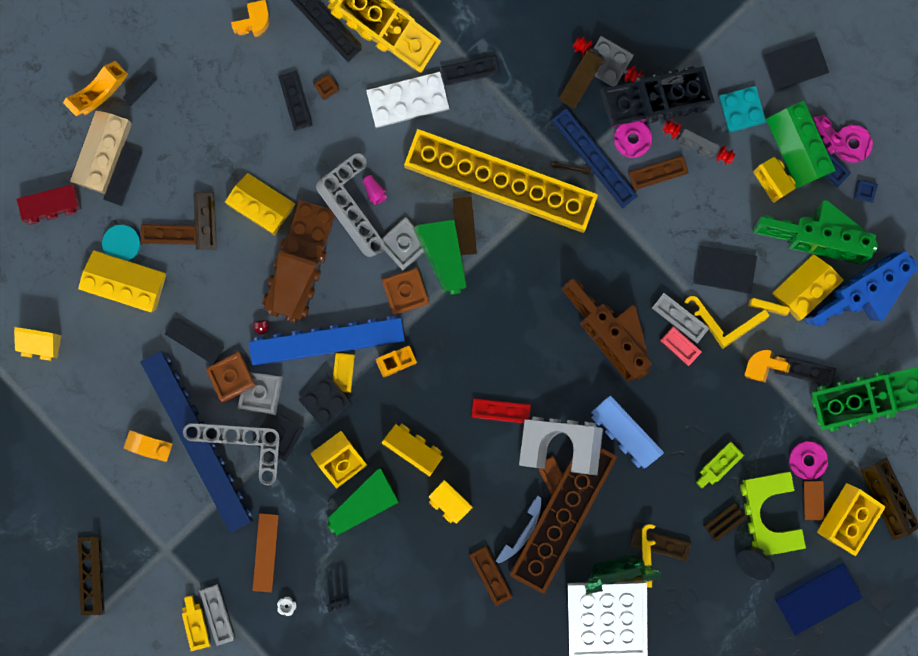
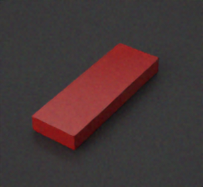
M474 398L471 418L524 423L525 420H529L531 405Z

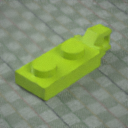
M729 442L702 468L703 470L700 473L703 476L696 482L697 485L703 488L708 482L712 485L718 482L744 455L732 442Z

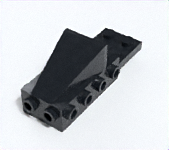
M691 66L683 69V71H678V69L672 70L664 75L657 73L649 78L642 76L636 78L635 82L600 90L610 128L634 122H644L648 125L659 121L661 118H664V120L672 119L678 114L680 117L687 116L692 111L701 113L707 110L706 107L715 103L704 66L698 68Z

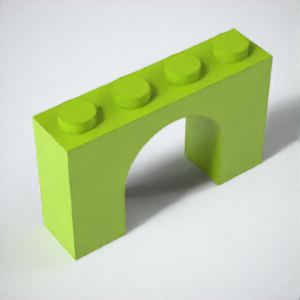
M791 472L742 480L743 484L740 485L742 496L746 497L747 502L744 504L745 513L750 517L748 529L749 533L753 534L754 537L752 546L762 549L766 556L805 549L802 529L772 532L763 525L760 518L761 506L768 497L794 491Z

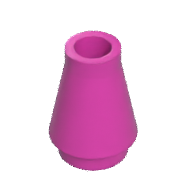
M372 175L362 180L369 201L373 202L374 205L380 204L387 198L386 191L374 180Z

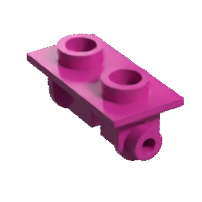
M824 115L813 117L820 137L824 136L822 141L827 152L833 154L837 151L836 148L845 146L842 142V137L839 133L835 132L831 126V121Z

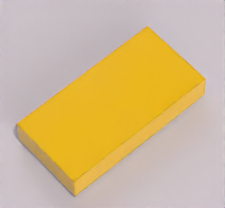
M757 298L750 299L748 304L749 307L766 310L767 312L787 316L790 310L789 307Z
M336 353L333 381L343 392L351 393L355 355Z

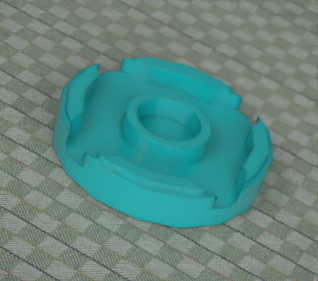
M115 225L108 229L103 236L102 249L105 254L131 261L140 251L141 241L139 235L129 226Z

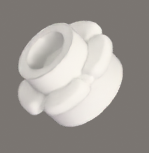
M284 597V599H280L277 603L278 612L281 615L290 616L296 609V603L290 597Z

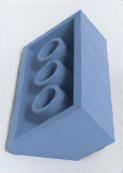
M611 396L606 397L591 412L593 415L591 417L598 426L602 424L607 429L605 431L606 435L611 440L615 438L620 443L618 447L624 454L628 452L633 457L631 461L636 467L645 469L664 453Z

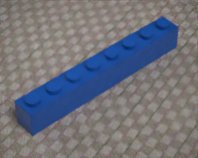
M397 315L388 316L385 321L379 322L378 318L367 320L366 324H359V321L350 322L347 327H340V324L331 325L328 330H321V327L312 328L309 333H302V330L293 331L290 336H284L283 333L274 334L271 339H265L264 336L255 337L252 342H249L252 365L255 366L405 342L402 319H397Z

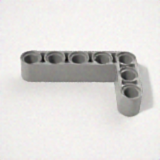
M356 153L319 179L316 189L362 253L367 257H373L384 250V242L343 186L344 183L366 167V158L362 154ZM353 160L357 163V167L353 165ZM339 171L343 173L344 178L339 175ZM325 181L329 183L330 189L326 187ZM336 197L340 198L341 204L337 202ZM348 212L352 214V220L348 217ZM359 228L364 231V235L360 233ZM371 243L375 246V251L372 250Z
M194 423L185 426L183 435L189 441L261 446L259 480L264 485H271L275 482L279 448V434L276 430ZM192 426L198 430V434L194 438H190L187 435V429ZM209 428L217 430L218 434L215 439H209L206 436ZM229 429H234L237 432L235 440L230 441L226 438V432ZM252 430L256 433L255 441L249 442L246 440L245 434L247 431ZM273 432L276 435L273 443L265 441L266 433ZM267 451H271L274 454V460L269 463L263 459V455ZM265 471H271L273 474V479L269 482L262 479V474Z

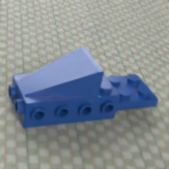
M907 251L892 252L836 287L831 292L834 298L806 315L803 320L808 325L821 326L829 321L828 318L833 314L837 316L844 311H854L856 313L864 309L870 320H884L911 276L918 271L915 259L911 255L909 256Z

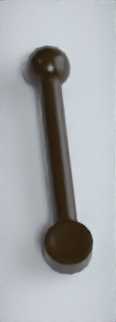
M557 161L552 162L553 168L560 167L582 171L584 174L591 172L590 167L581 168L559 164Z

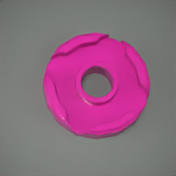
M643 122L620 125L614 135L616 149L628 158H637L644 155L652 143L651 131ZM630 134L637 135L638 142L631 144L628 141V136Z
M849 125L838 132L845 145L844 147L836 148V154L840 159L847 163H857L869 156L873 141L865 128L859 125ZM850 139H855L858 142L856 149L849 147L848 142Z
M806 441L799 443L792 449L789 455V465L796 476L808 480L816 479L825 472L828 466V456L821 445ZM807 455L813 457L814 461L811 466L804 464V457Z

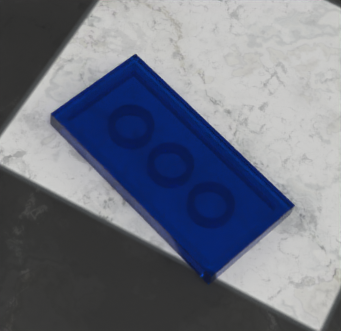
M841 564L776 600V603L793 634L796 636L862 599V596L844 564Z

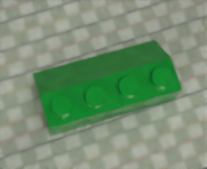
M804 101L765 119L789 173L795 181L796 188L836 171Z

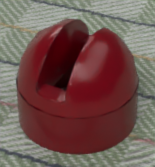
M268 320L253 322V327L257 334L262 335L268 331Z

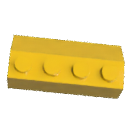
M93 250L83 270L78 289L153 312L157 309L167 273Z

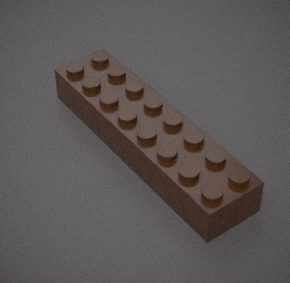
M600 447L597 475L571 472L572 456L540 515L531 536L509 573L511 577L545 594L617 456Z

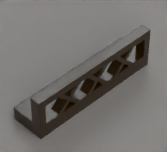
M884 458L873 465L861 469V474L872 497L885 506L881 516L892 539L896 540L918 529V522L888 459ZM881 465H883V467H884V469H885V474L883 473V471H882V469H881ZM890 484H892L894 492L892 491ZM907 519H909V521H910V524H911V526H912L911 528L909 527V525H908V523H907Z
M78 537L81 615L105 614L102 537ZM82 541H90L91 552L89 554L83 550ZM87 559L91 560L92 571L90 573L84 569L83 565ZM88 578L92 580L91 593L84 587V583ZM91 598L93 599V610L86 611L85 602Z

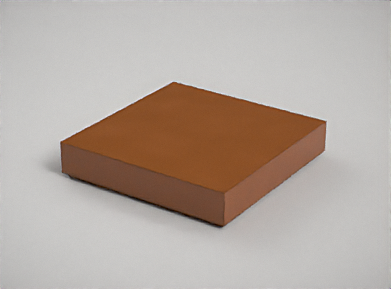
M418 268L381 279L393 316L430 304Z
M240 351L206 368L221 403L256 386Z

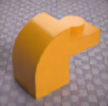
M266 0L247 3L250 18L231 22L235 34L246 35L252 30L254 36L258 37L267 30L270 23V15Z
M410 346L390 352L376 359L383 378L417 363Z
M762 350L750 358L745 376L766 383L769 368L789 372L790 364L786 362L787 359L775 356V359H772L774 353L771 350Z
M129 430L124 445L126 450L167 462L172 443Z

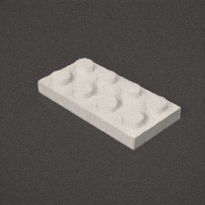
M440 72L366 90L376 128L449 110Z

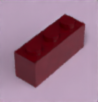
M74 185L16 199L21 220L28 223V225L37 224L40 222V219L44 218L53 220L58 218V215L64 213L65 215H73L77 213L76 210L81 209L77 189Z

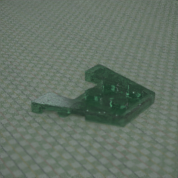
M634 555L595 563L590 573L591 578H588V585H585L584 589L586 595L604 592L603 583L614 584L616 580H632L638 575H641L644 582L661 579L660 570H653L651 565H644V561Z

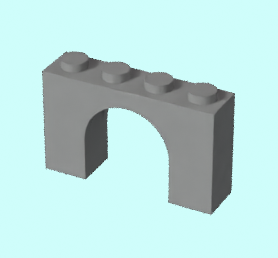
M532 417V420H525L519 466L545 469L549 442L557 434L566 433L571 438L574 446L571 472L597 475L603 429L596 427V423L585 422L584 426L578 425V421L567 420V424L561 423L559 419L551 418L549 422H544V418Z

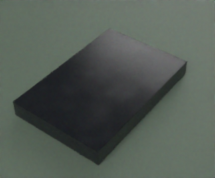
M817 37L762 56L775 92L829 73Z
M700 246L694 284L751 294L757 256Z

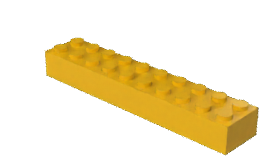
M419 129L416 131L404 167L408 170L582 233L585 232L598 194Z

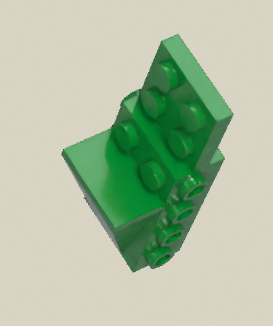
M823 200L815 209L814 219L803 217L794 224L790 220L778 221L772 216L760 217L753 228V233L790 241L788 249L864 265L872 258L873 252H876L878 241H875V234L868 233L826 200Z
M918 366L888 374L885 371L873 373L874 377L868 379L866 375L856 377L855 382L848 383L847 380L836 382V387L829 388V385L817 387L818 391L812 393L811 400L814 408H816V419L818 425L821 426V430L837 431L840 430L842 425L847 424L849 428L859 425V421L866 420V423L878 421L877 417L884 415L885 419L897 416L896 413L899 411L918 407Z

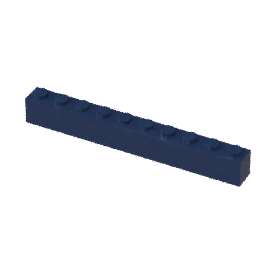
M160 351L141 361L140 363L229 532L231 533L252 522L251 517H253V514L248 506H244L242 502L244 497L241 491L235 489L233 485L235 480L232 474L226 472L224 468L226 463L222 455H217L215 451L217 448L216 443L189 441L183 435L186 425L205 423L204 421L200 422L198 419L199 411L195 404L191 405L188 400L190 394L186 387L182 388L179 382L181 377L177 370L173 371L170 365L173 362L168 353L164 354V352ZM192 426L187 429V435L190 438L197 436V428Z

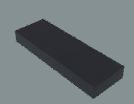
M497 55L441 67L445 86L501 74Z
M297 71L278 76L294 131L311 127L312 122Z
M123 147L103 200L121 207L123 206L140 162L141 152Z
M174 318L165 332L166 336L213 365L224 350V348Z
M779 355V357L787 359L786 362L790 364L789 372L775 370V374L832 387L836 368Z

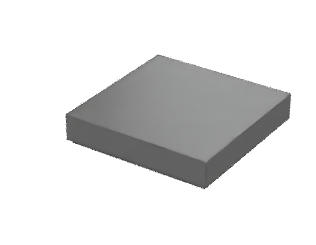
M406 217L381 238L385 246L384 251L402 271L424 253L415 235L414 225Z
M250 372L256 386L240 394L237 409L276 415L283 377Z

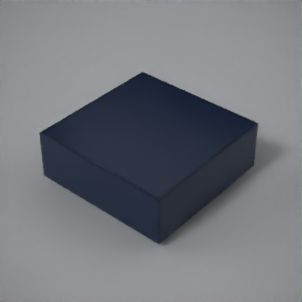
M859 179L854 199L874 203L878 184Z

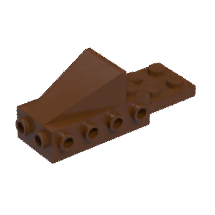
M299 200L289 234L286 239H282L280 245L282 252L279 251L278 257L275 260L274 268H276L274 276L271 275L268 282L270 287L269 293H265L262 304L265 305L264 309L268 311V315L278 317L280 314L286 316L285 320L297 323V320L303 321V318L307 317L310 308L307 305L309 299L312 300L315 293L313 286L315 281L318 282L321 270H319L320 264L325 262L327 256L325 246L335 218L331 209Z
M572 278L561 290L585 318L579 324L623 378L629 383L635 378L639 380L649 373V367L652 363L649 360L636 307L632 305L615 319V314L609 306L604 304L599 308L595 306V300L583 292L584 287L579 281H575Z

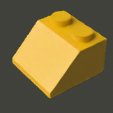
M775 156L759 165L753 171L773 203L796 189L794 179L791 175L787 176L783 170L785 169L784 164L780 159H776Z
M15 327V351L21 352V356L32 358L33 354L40 355V359L51 361L52 357L58 358L61 335Z
M342 431L310 453L318 467L336 488L367 466Z
M445 480L429 495L431 499L429 503L436 510L440 508L445 512L442 516L450 523L454 521L457 524L473 508Z

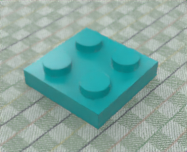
M756 86L719 95L728 133L766 123Z

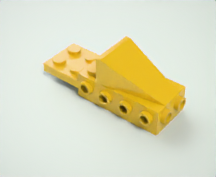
M328 0L330 3L327 7L332 10L331 14L338 19L343 18L347 21L346 25L356 30L362 38L368 41L373 40L377 43L376 47L383 52L390 51L419 73L423 71L441 40L416 23L407 10L396 6L393 0Z

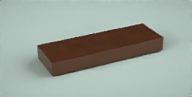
M682 155L630 171L628 174L635 191L687 175L689 172Z
M141 224V244L196 245L195 225Z
M484 546L469 554L495 606L513 598L487 547Z

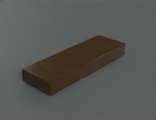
M587 50L560 95L559 100L575 109L605 59Z
M194 192L196 250H215L214 192Z
M472 197L454 198V219L461 256L477 254Z
M634 528L630 547L642 550L641 529ZM646 531V539L648 541L653 540L656 543L651 545V552L687 561L691 542Z

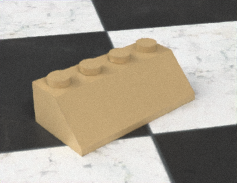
M95 112L71 177V183L103 194L106 193L132 126L128 119L106 112Z

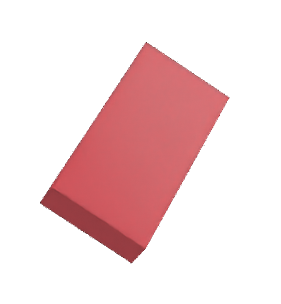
M674 326L660 340L687 366L702 352Z

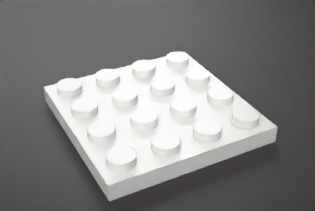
M646 581L568 583L569 656H647Z

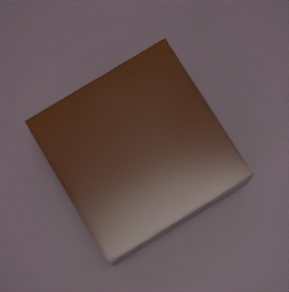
M330 74L313 83L323 101L339 91Z

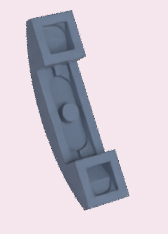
M536 496L527 510L533 517L513 548L505 544L496 562L501 563L513 556L531 536L540 514L541 498L539 496Z

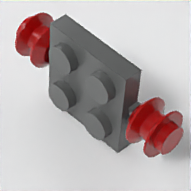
M601 35L594 48L592 47V40L589 42L585 41V36L582 38L578 37L573 45L576 48L574 52L581 51L582 57L586 54L587 50H590L605 59L595 77L610 86H616L622 75H625V82L629 80L635 82L636 78L644 76L641 74L643 70L637 72L635 66L630 67L629 70L627 68L634 54Z
M673 118L671 121H666L662 129L665 131L664 136L667 133L671 134V139L679 136L677 142L680 143L682 148L686 150L692 149L697 152L698 156L704 159H711L714 154H717L716 161L723 160L724 166L727 163H732L736 155L733 153L734 149L729 151L726 149V145L719 149V145L687 129L682 130L681 122L675 124L673 123Z

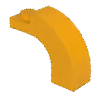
M113 61L103 66L99 74L88 86L67 97L63 103L75 116L82 113L86 115L107 100L123 83L128 73L116 61Z

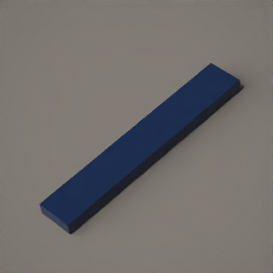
M567 108L551 119L553 124L587 166L590 167L591 171L622 209L638 197Z

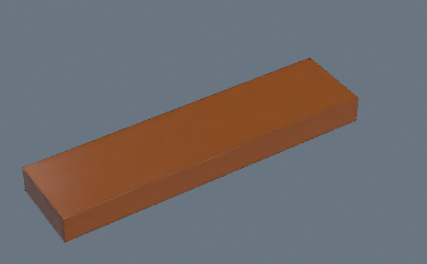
M259 513L253 591L273 592L279 515Z

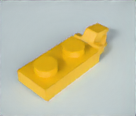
M193 595L184 597L186 607L182 608V617L190 650L194 651L210 647L200 604L195 605Z

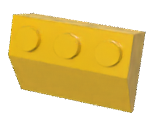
M249 173L239 181L225 201L229 207L273 235L277 234L296 205Z
M813 254L772 294L783 306L789 307V312L797 321H800L844 280L830 265Z
M402 423L400 426L395 424L382 444L428 476H431L443 458L440 455L442 451L435 446L430 448L425 445L426 440L418 434L415 437L409 434L410 429Z
M846 483L817 533L856 556L885 509V506L859 488Z

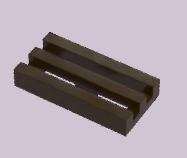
M733 503L704 525V528L714 541L717 542L747 518L738 509L737 505ZM731 510H735V513H733L731 516L725 519L722 523H720L714 529H710V527L713 524L719 521ZM739 515V519H737L730 526H728L726 529L720 532L717 536L714 534L727 523H729L731 520H733L736 516Z

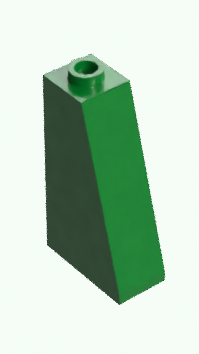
M448 220L417 225L414 227L415 235L443 292H450V295L460 294L461 290L466 288L455 221Z
M381 468L374 472L328 518L329 523L327 525L332 534L335 532L336 535H339L399 503Z

